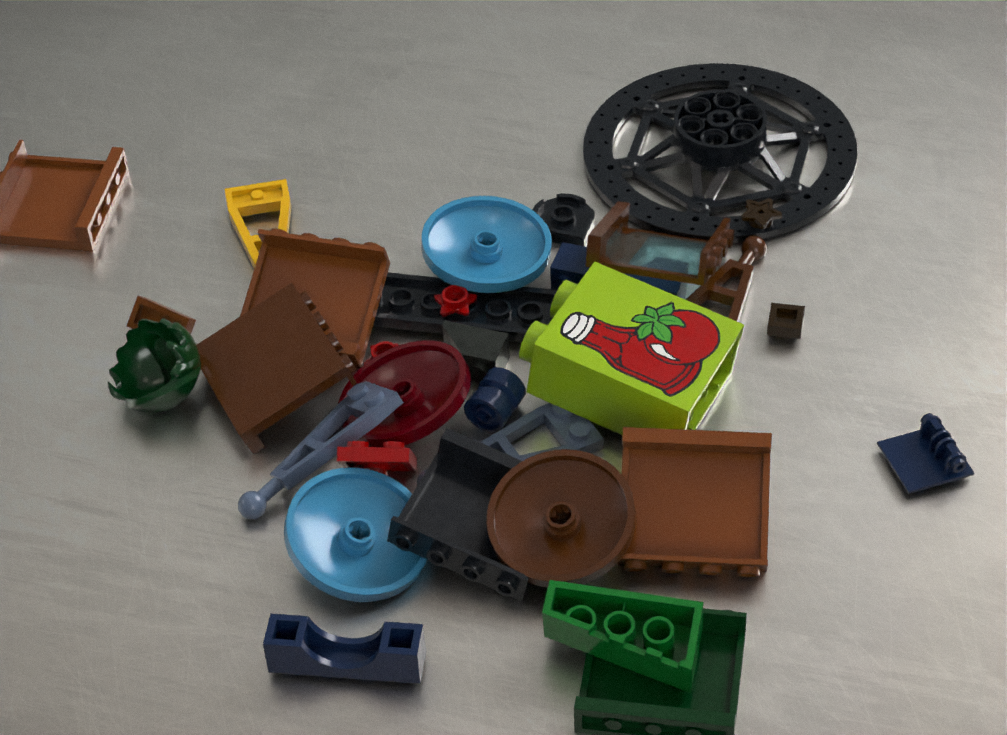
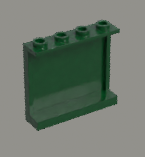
M703 608V628L692 693L586 653L579 696H576L574 705V733L592 735H735L747 613Z

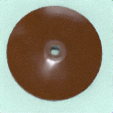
M561 449L546 451L520 462L500 480L492 493L487 509V531L494 552L500 562L529 577L528 583L548 588L549 580L583 585L607 573L625 555L633 539L636 526V510L633 495L622 474L601 457L579 450Z

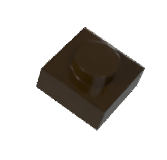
M771 303L767 335L801 339L805 306Z

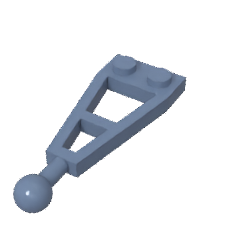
M367 381L353 386L348 391V396L270 473L272 479L257 492L248 491L240 497L238 501L240 514L250 520L260 518L266 511V502L283 488L290 490L337 455V447H347L348 441H357L404 402L398 393ZM351 415L358 417L347 427H345L332 438L327 440Z
M551 403L536 408L480 442L521 461L536 454L552 450L570 449L594 453L604 449V438L589 420ZM545 424L561 445L519 455L511 442ZM427 469L418 475L416 485L419 484Z

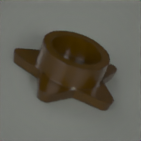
M771 198L761 202L750 199L746 200L747 211L741 216L742 221H748L752 227L757 229L768 228L773 224V220L783 218L782 213L773 208V199Z

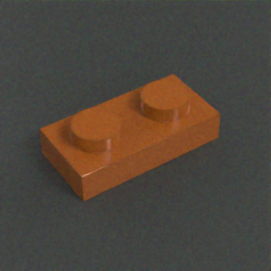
M137 296L127 327L131 329L137 328L140 319L159 322L164 318L171 323L178 322L191 334L196 319L149 298Z

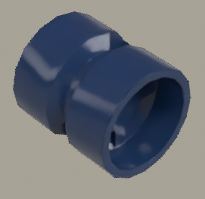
M494 367L487 372L479 383L478 389L473 391L466 401L464 413L467 419L480 430L496 433L504 427L512 412L521 403L526 395V388L522 380L510 370Z

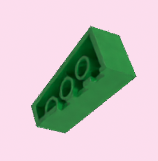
M549 580L542 611L544 637L692 693L703 628L704 602Z

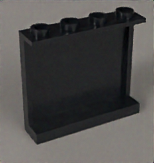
M446 428L440 439L436 456L399 517H392L387 541L403 551H410L428 559L436 566L448 568L461 574L467 580L479 582L496 590L503 596L512 597L522 602L531 585L528 583L529 577L500 562L494 552L487 531V509L492 493L504 475L522 461Z

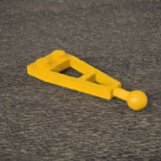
M286 179L225 188L229 219L253 268H255L262 241L259 235H250L242 217L280 210L278 229L289 233L291 202Z

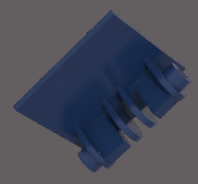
M932 413L925 414L921 418L920 430L877 442L878 447L908 494L974 475V471L966 461V456L960 452L949 431L941 424L942 421L939 416Z

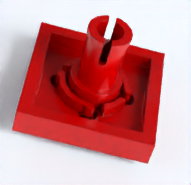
M348 441L347 447H337V462L343 468L369 469L387 476L388 472H417V457L410 448H405V443L388 441L383 442V447H369V442Z

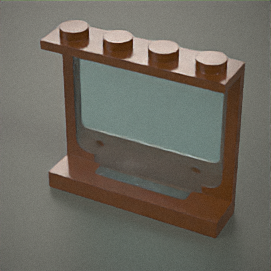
M618 201L589 233L585 267H591L594 262H597L621 273L704 286L709 276L715 275L716 266L720 267L722 257H726L728 248H732L734 229H729L731 219L724 218L709 240L628 228L630 203Z

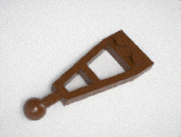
M759 236L747 237L741 245L742 256L738 261L729 259L715 272L714 276L708 278L704 286L698 287L685 300L699 306L707 299L730 306L731 310L728 318L739 322L753 278L754 266L751 264L753 261H759L765 256L767 252L765 241ZM731 277L740 279L737 291L722 287V285Z

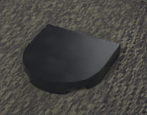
M561 193L557 194L556 198L545 202L542 199L534 206L532 210L547 224L553 243L562 244L564 242L586 246L588 235L595 225L594 209L586 204L584 198L574 194Z

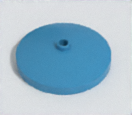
M495 196L465 197L441 206L427 219L422 230L421 239L423 258L435 275L451 285H457L466 288L467 291L479 293L507 292L533 282L546 269L550 261L552 247L550 230L536 212L516 201Z
M338 468L313 477L296 492L284 522V541L292 563L299 573L313 586L339 599L354 602H375L398 595L416 581L427 562V559L410 551H403L387 541L392 517H399L412 493L393 478L377 471L363 468Z

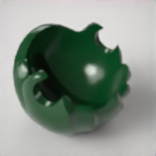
M164 318L159 322L140 319L138 327L127 332V342L116 351L118 363L109 369V374L113 378L116 388L108 381V389L112 397L125 401L130 409L154 413L165 412L185 401L193 390L201 370L199 351L192 335L178 322L171 323Z

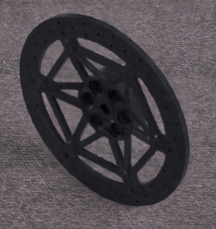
M709 63L671 68L645 76L623 87L609 97L599 107L587 126L583 143V159L588 179L594 190L611 208L618 201L630 203L628 220L654 232L709 240L722 220L730 218L729 229H734L733 243H739L749 236H759L762 239H767L791 232L813 222L829 211L842 198L852 182L857 163V142L854 131L843 112L829 98L810 85L788 75L764 68L739 64ZM728 87L725 90L703 91L681 99L665 102L656 101L660 97L688 89ZM750 91L778 98L800 110L811 121L801 122L752 95ZM632 114H638L642 119L628 156L614 159L612 149L619 129ZM767 115L784 125L768 122ZM652 122L674 133L642 156H639ZM767 130L781 134L767 135ZM824 140L827 149L826 164L812 186L806 187L799 182L811 141ZM800 143L789 178L784 175L766 149L767 146ZM668 148H675L676 153L654 159ZM761 159L774 178L752 164ZM688 163L691 165L693 197L687 196L649 172ZM739 170L770 189L714 201L730 172ZM701 171L717 172L703 196ZM635 177L684 206L687 211L674 210L648 199L636 191L624 178ZM768 198L788 201L774 208L782 213L783 218L773 220V224L765 229L752 227L748 221H742L741 216H710V213L746 206L745 202L748 199L757 202Z

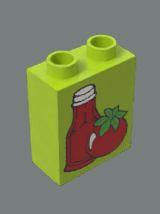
M594 262L578 284L565 280L560 285L551 304L550 317L553 319L550 323L546 325L539 321H534L527 330L519 351V358L531 363L526 393L623 435V427L696 430L733 371L744 324Z

